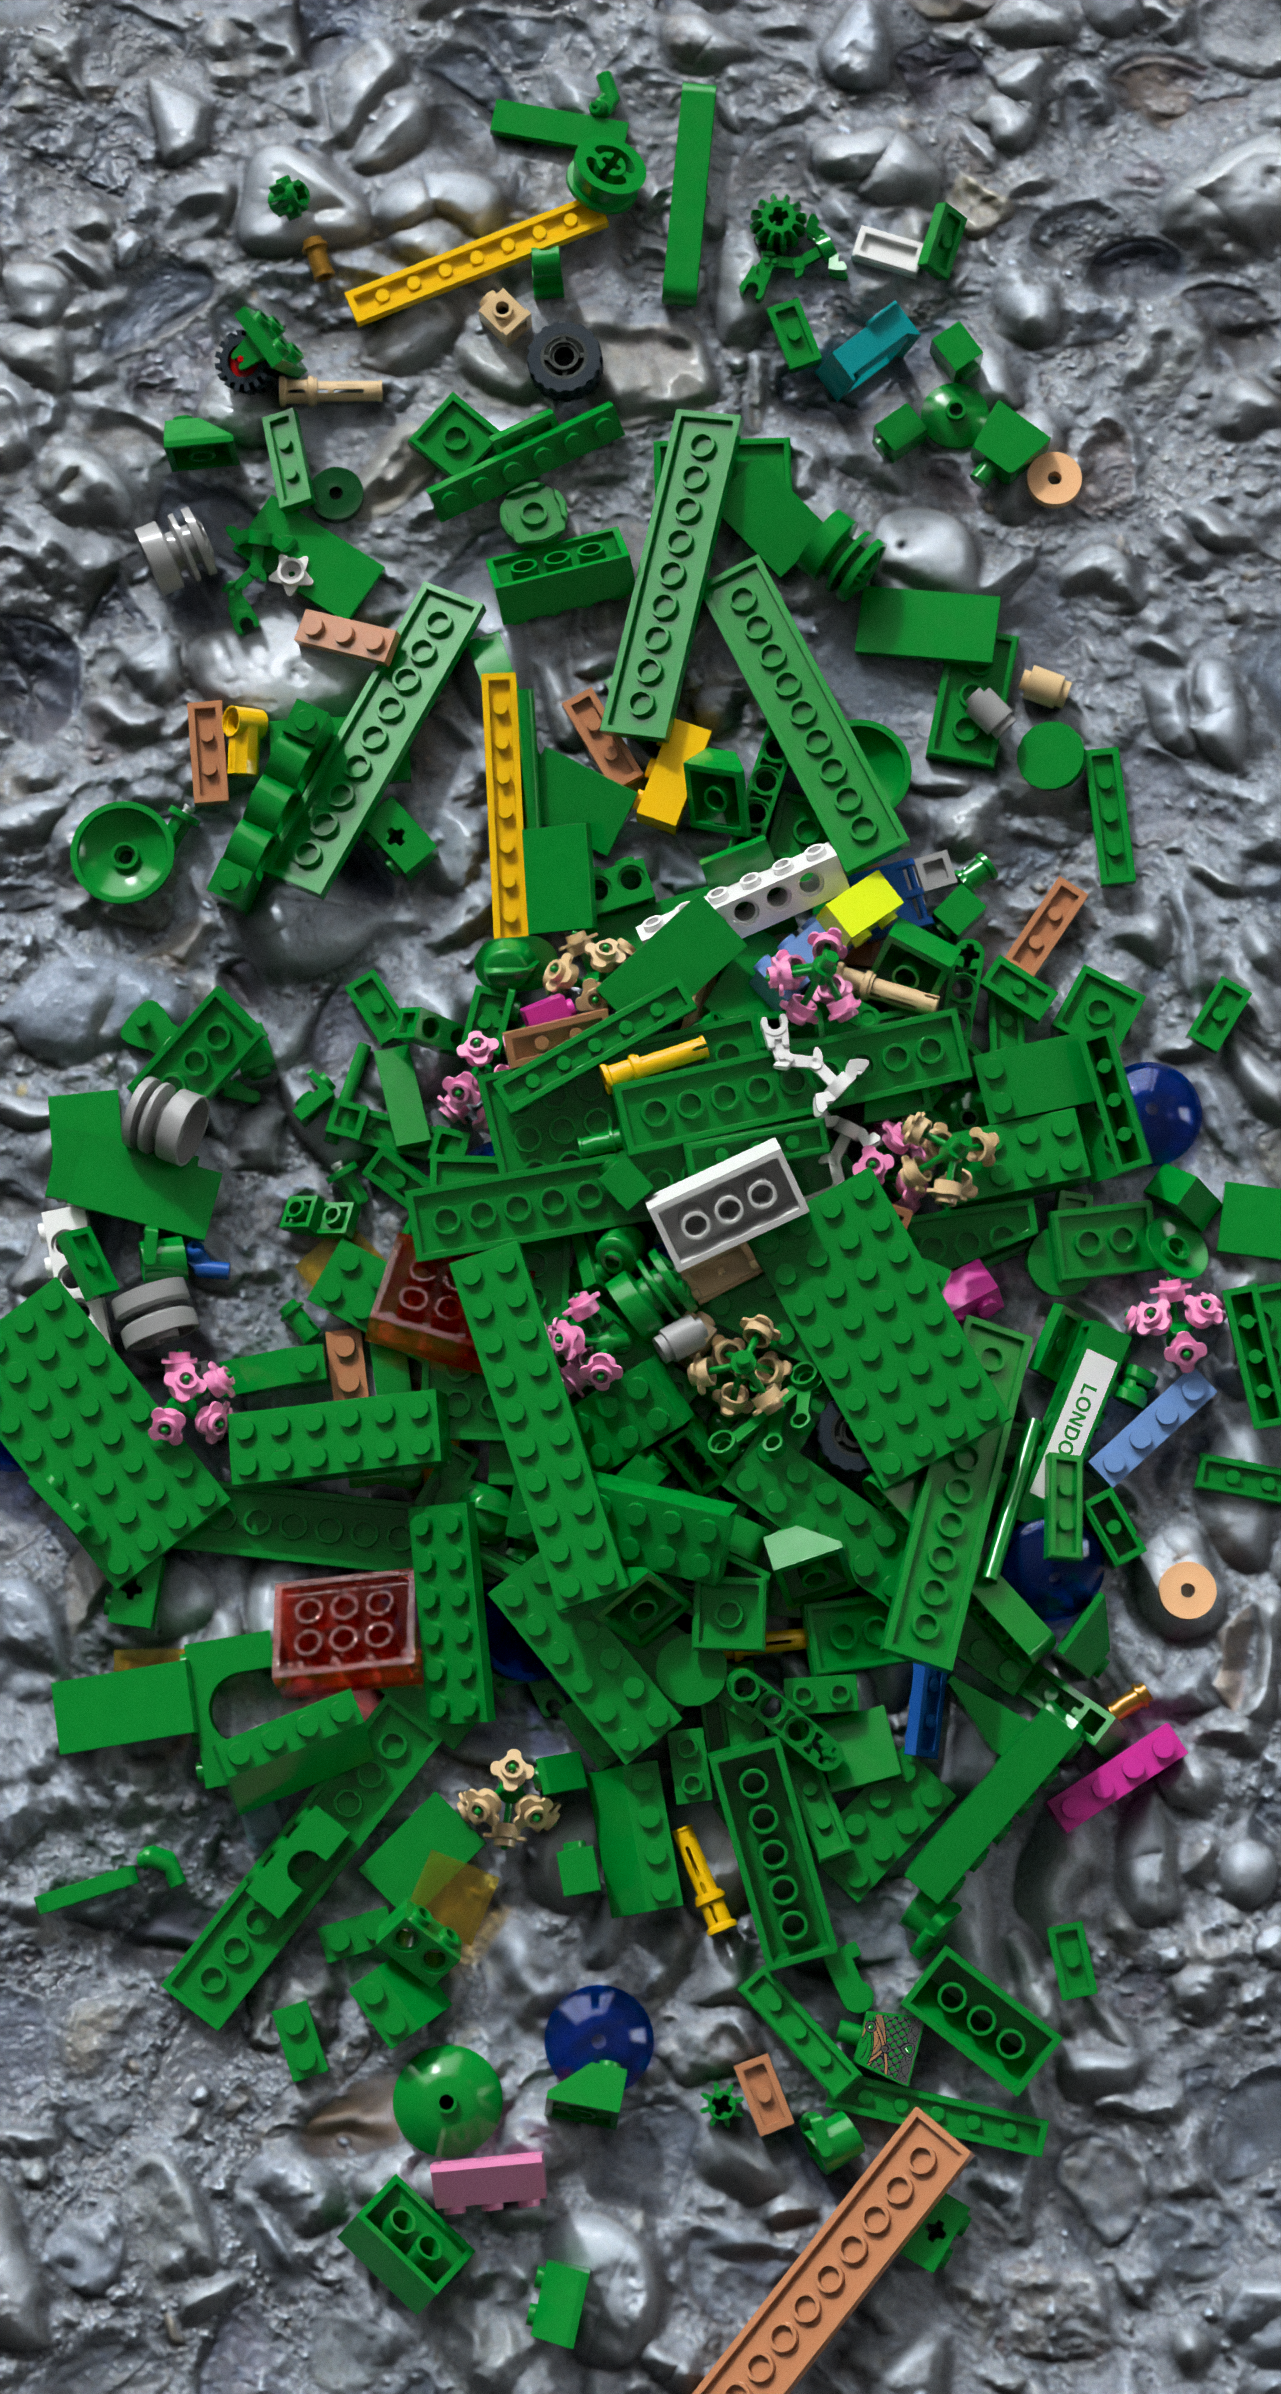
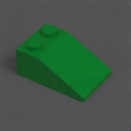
M1079 1033L1006 1047L972 1056L989 1125L1096 1102L1078 1041Z

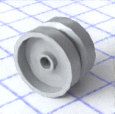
M183 1277L166 1278L136 1287L122 1293L110 1302L115 1320L120 1323H129L120 1332L127 1352L147 1350L176 1341L191 1334L200 1327L195 1309L190 1306H181L190 1297Z

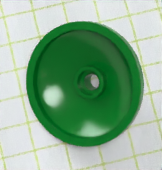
M863 719L847 720L892 808L895 809L905 797L911 781V760L904 743L892 730L880 723Z
M118 801L95 809L83 819L76 829L71 842L70 860L77 880L89 894L109 904L129 905L151 897L162 888L172 872L176 851L173 835L159 814L151 808L136 802ZM125 854H132L133 859L130 863L123 864L121 862Z
M456 2045L436 2046L416 2055L401 2071L393 2093L394 2116L403 2135L419 2150L437 2157H458L479 2148L495 2131L503 2108L501 2084L492 2066L478 2053ZM443 2095H450L453 2098L454 2104L452 2108L444 2109L441 2107L440 2098Z

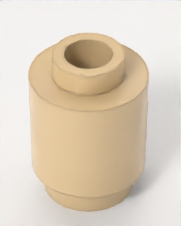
M1034 665L1032 671L1025 669L1018 689L1024 691L1022 696L1024 699L1052 709L1054 706L1063 708L1072 682L1064 680L1065 676Z

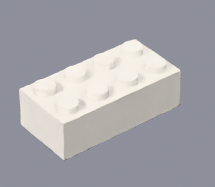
M775 1137L644 1198L648 1211L678 1273L810 1212Z

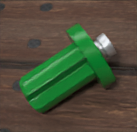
M186 803L183 806V810L172 804L168 811L173 813L168 827L174 838L175 851H177L190 826L194 825L198 828L201 821L191 816L195 809Z
M341 1160L331 1165L335 1173L325 1178L327 1184L329 1185L335 1181L347 1202H355L358 1206L366 1203L369 1200V1196L353 1172L354 1169L359 1167L356 1161L351 1162L345 1167L342 1165L343 1162Z

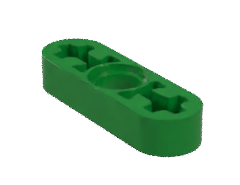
M131 1865L36 1896L34 1901L40 1916L140 1883L136 1866Z

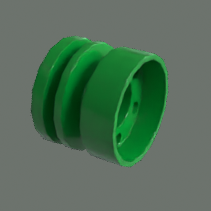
M837 509L821 524L811 537L797 561L796 568L813 581H818L829 572L830 575L827 579L825 590L833 592L838 588L836 598L846 603L872 578L886 551L887 544L881 539L871 543L873 533L870 531H865L859 537L853 539L858 528V522L841 509Z
M656 1248L648 1253L655 1265L653 1270L642 1259L636 1261L642 1275L639 1280H636L629 1272L624 1270L605 1284L621 1311L648 1345L652 1342V1338L658 1335V1331L667 1326L662 1317L664 1313L668 1312L675 1320L683 1317L677 1307L678 1303L681 1302L691 1314L699 1309L688 1282L684 1280L680 1272H677L674 1263L663 1256Z

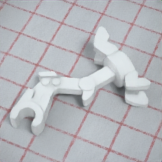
M780 1014L779 1016L780 1027L778 1029H771L768 1026L767 1017H762L760 1029L767 1050H771L776 1060L772 1067L787 1071L791 1067L810 1069L828 1086L824 1092L817 1093L813 1098V1114L816 1118L820 1117L828 1107L827 1105L832 1104L855 1081L856 1076L861 1075L869 1065L867 1059H852L846 1064L845 1072L843 1071L836 1076L823 1063V1055L818 1047L814 1048L813 1056L790 1053L788 1018L785 1014Z
M825 1111L820 1117L825 1118L827 1130L833 1129L840 1135L831 1153L821 1156L818 1163L821 1165L829 1164L833 1184L828 1188L804 1196L805 1202L845 1181L841 1161L851 1140L860 1141L863 1147L873 1145L875 1148H878L884 1144L882 1138L873 1132L869 1135L866 1129L837 1115L831 1116L828 1111Z

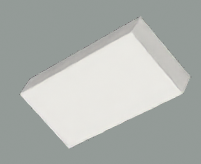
M861 225L851 260L916 280L920 268L917 263L924 243Z

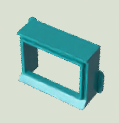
M896 300L865 323L867 325L866 328L833 351L824 365L814 372L836 402L843 395H847L891 362L895 357L904 358L921 336Z

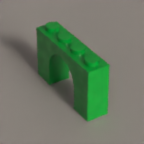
M270 1630L184 1645L185 1654L179 1655L180 1660H190L199 1730L197 1733H191L193 1747H199L201 1761L196 1762L199 1784L205 1783L207 1790L227 1787L212 1750L214 1744L226 1740L217 1729L213 1719L215 1696L219 1689L233 1677L278 1668L274 1636Z

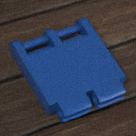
M907 858L859 872L849 877L847 876L846 879L851 888L876 870H879L904 902L896 912L898 918L901 917L922 929L935 924L933 917L928 916L922 898L925 893L923 887L918 886L913 870L915 865L913 858ZM904 869H906L912 887L911 890L908 889L903 873ZM912 899H916L922 917L920 920L918 919ZM895 922L884 930H881L878 926L870 931L872 936L866 941L867 945L886 940Z

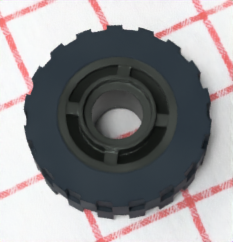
M560 321L554 322L551 326L543 327L540 333H536L533 337V342L528 346L527 365L530 377L536 389L538 388L545 397L549 396L554 401L563 400L564 402H571L574 399H582L587 393L590 394L594 390L595 385L599 384L601 380L600 375L603 374L604 369L602 352L598 339L596 340L594 334L590 330L585 329V326L574 324L572 321H566L565 323H560ZM564 357L573 359V362L567 366L557 364Z
M836 1401L829 1402L819 1416L816 1429L821 1452L829 1463L841 1471L844 1470L854 1474L869 1472L873 1468L859 1443L850 1441L846 1436L849 1425Z

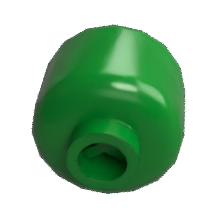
M631 1224L607 1228L596 1244V1260L608 1273L617 1276L626 1270L631 1274L637 1268L636 1261L643 1259L646 1254L647 1242L642 1232Z

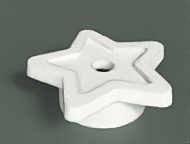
M280 554L277 570L269 576V580L282 584L287 596H292L298 586L313 584V579L306 572L309 558L303 556L297 559ZM293 571L295 575L290 577L289 572Z

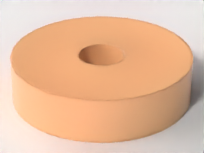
M1048 452L1037 457L1030 465L1026 478V487L1030 497L1037 504L1050 509L1062 508L1073 502L1082 484V473L1079 465L1073 458L1061 452ZM1056 476L1059 478L1060 483L1051 484L1048 478Z
M1180 1562L1171 1566L1163 1573L1158 1583L1157 1592L1161 1606L1169 1615L1180 1620H1193L1203 1616L1211 1609L1216 1599L1217 1588L1212 1574L1204 1566L1195 1562ZM1188 1584L1193 1588V1595L1191 1597H1184L1182 1595V1585Z

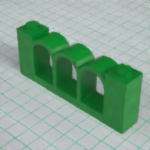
M298 698L296 699L282 729L283 732L270 754L264 774L256 784L247 803L243 818L235 828L223 858L221 857L206 890L215 902L247 916L265 878L260 869L310 783L335 730L328 712Z

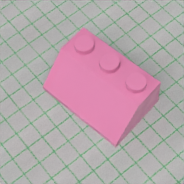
M544 2151L435 2161L430 2165L435 2208H444L445 2215L467 2213L466 2206L481 2205V2211L504 2209L503 2202L518 2201V2208L540 2206V2199L547 2198Z

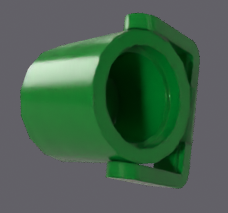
M152 1224L145 1226L142 1242H138L140 1271L144 1285L172 1277H183L185 1281H188L187 1259L182 1236L158 1239V1227Z
M922 1890L918 1891L898 1922L900 1926L918 1937L909 1950L917 1960L922 1959L938 1946L962 1911L960 1904L957 1902L950 1903L944 1898L937 1904Z
M839 2110L825 2120L821 2114L814 2111L804 2113L802 2118L799 2119L802 2137L808 2154L824 2174H831L865 2152L864 2143L857 2129L843 2111Z

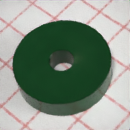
M330 467L322 470L313 478L312 485L316 504L311 505V507L320 519L328 523L341 524L352 520L358 515L363 507L364 491L362 483L356 474L346 468ZM335 491L343 494L337 500L332 499L330 496Z

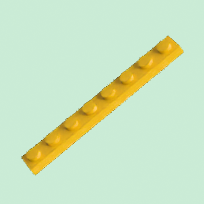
M575 200L344 293L345 299L357 326L361 327L531 258V248L550 250L554 246L560 247L608 228L609 221L605 214L592 211Z
M516 672L481 674L493 933L494 939L529 936L522 837L524 827Z

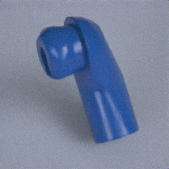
M191 1241L186 1244L187 1265L195 1276L207 1279L229 1280L230 1262L212 1261L204 1250L203 1244L199 1241Z

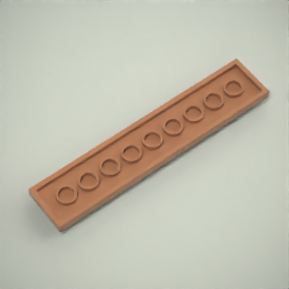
M916 2106L692 2394H790L975 2154L921 2108Z

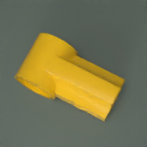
M231 705L225 710L222 718L223 732L226 736H229L227 774L238 777L259 776L260 740L263 739L268 730L267 714L264 710Z

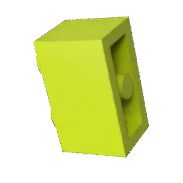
M876 870L827 903L816 919L826 932L832 927L838 928L842 932L841 941L844 946L848 947L853 944L857 948L872 936L870 931L878 926L881 930H884L898 919L896 912L904 902L881 872Z

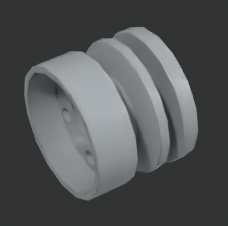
M188 506L180 509L185 522L183 526L179 527L173 513L167 515L170 531L167 533H163L155 521L134 529L144 556L163 596L184 588L181 572L188 569L197 582L202 580L196 566L200 563H203L209 576L218 573L215 567L214 550L202 523L192 514Z
M147 1077L138 1085L126 1108L122 1122V1143L128 1148L139 1149L144 1154H150L155 1150V1154L159 1159L179 1167L184 1166L193 1158L205 1134L210 1111L209 1100L205 1096L187 1089L179 1090L176 1093V1089L172 1084L168 1082L162 1083L154 1077Z

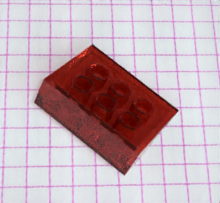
M398 1232L369 1316L365 1341L484 1375L449 1266L450 1263L476 1254L467 1253L417 1262L413 1237ZM529 1270L533 1282L536 1272Z
M404 1568L275 1583L272 1680L282 1698L340 1693L350 1688L352 1691L423 1684L424 1674L414 1569Z

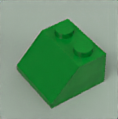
M899 917L889 932L870 971H874V974H877V978L938 995L961 949ZM890 1005V1006H892V1007H894V1008H896V1009H898V1010H899V1009H903V1008H900V1007H896V1006ZM911 1011L912 1017L923 1015L921 1013Z
M393 1958L387 1960L348 1989L391 2050L453 2005L438 1983L430 1988Z
M549 2258L547 2259L546 2267L538 2265L534 2288L541 2289L538 2304L530 2303L526 2325L532 2326L531 2336L574 2349L591 2268Z

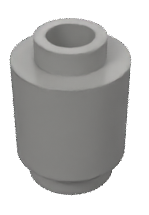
M978 688L965 701L969 706L965 713L988 736L992 734L996 740L1016 722V719L1011 715L1013 711L991 688H988L986 691Z
M687 1314L659 1330L658 1335L652 1338V1342L665 1364L672 1360L676 1363L705 1347V1338L709 1334L699 1317L693 1319L691 1315Z

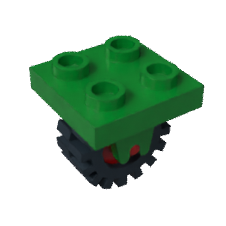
M243 306L234 314L245 330H236L237 335L233 333L228 334L226 337L229 341H221L219 344L223 348L222 353L216 351L215 357L220 359V363H215V369L221 371L218 374L219 379L224 381V385L228 388L248 395H255V392L259 394L266 392L265 386L272 388L274 383L271 379L273 377L278 379L280 373L276 372V370L297 379L308 371L301 361L304 359V355L293 342L288 343L283 336L285 329L279 320L273 315L268 317L261 310L255 311L246 306Z

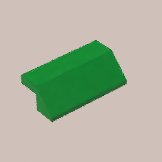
M1113 1027L1078 1037L1096 1098V1102L1073 1107L1077 1114L1091 1172L1090 1179L1092 1184L1131 1173L1153 1163Z
M1281 1282L1259 1287L1256 1283L1222 1290V1298L1253 1431L1281 1428Z

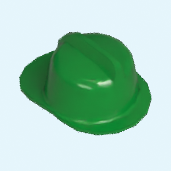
M540 937L497 938L489 940L480 947L475 955L474 969L477 978L485 987L503 992H508L509 988L516 990V992L532 991L543 988L544 972L549 963L558 959V956L553 946Z
M461 1478L449 1481L439 1489L434 1499V1505L475 1502L478 1540L480 1543L496 1544L508 1537L505 1535L511 1498L507 1493L484 1483Z

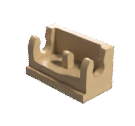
M745 1241L680 1273L690 1285L694 1299L701 1306L764 1271L748 1242Z

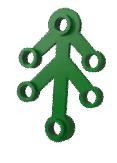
M803 1361L792 1368L791 1374L787 1375L781 1383V1389L787 1388L789 1392L781 1398L785 1404L779 1409L778 1413H772L767 1416L763 1411L757 1416L749 1418L734 1432L719 1430L712 1434L708 1440V1448L713 1457L723 1463L732 1462L738 1456L739 1446L768 1421L767 1437L763 1440L762 1447L767 1456L772 1459L783 1456L787 1450V1445L782 1438L787 1406L796 1398V1413L791 1416L790 1425L797 1435L809 1434L814 1428V1421L810 1416L812 1396L821 1389L825 1382L816 1365L810 1361ZM749 1380L748 1387L753 1396H756L759 1392ZM755 1405L753 1407L752 1412L757 1409ZM741 1412L733 1417H726L728 1421H738L745 1413Z

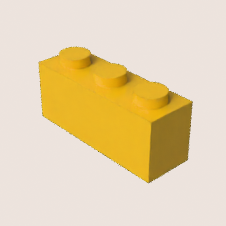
M676 718L674 719L669 743L657 742L656 746L661 747L657 759L651 757L644 775V777L649 778L645 791L638 790L639 794L632 808L637 810V822L676 835L688 804L683 762L710 746L712 731Z

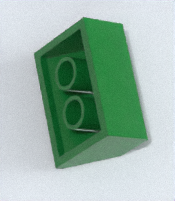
M397 2174L385 2184L337 2236L416 2315L426 2307L475 2253V2250Z

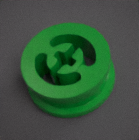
M594 136L582 141L577 147L574 160L570 163L566 172V183L573 197L586 208L608 215L620 214L629 210L634 205L638 191L646 179V167L640 155L623 141L607 136ZM607 169H609L610 172L608 173L605 181H602L607 172Z

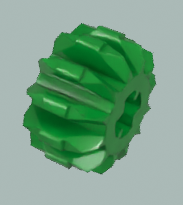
M774 193L770 196V203L763 199L758 201V209H753L750 215V219L753 221L750 224L751 234H757L755 236L757 246L767 242V251H772L774 246H779V250L782 253L786 252V244L794 248L798 246V237H804L806 234V227L803 225L807 222V215L800 212L801 204L799 201L789 204L790 196L788 194L780 201L777 200V196ZM775 221H781V226H776Z

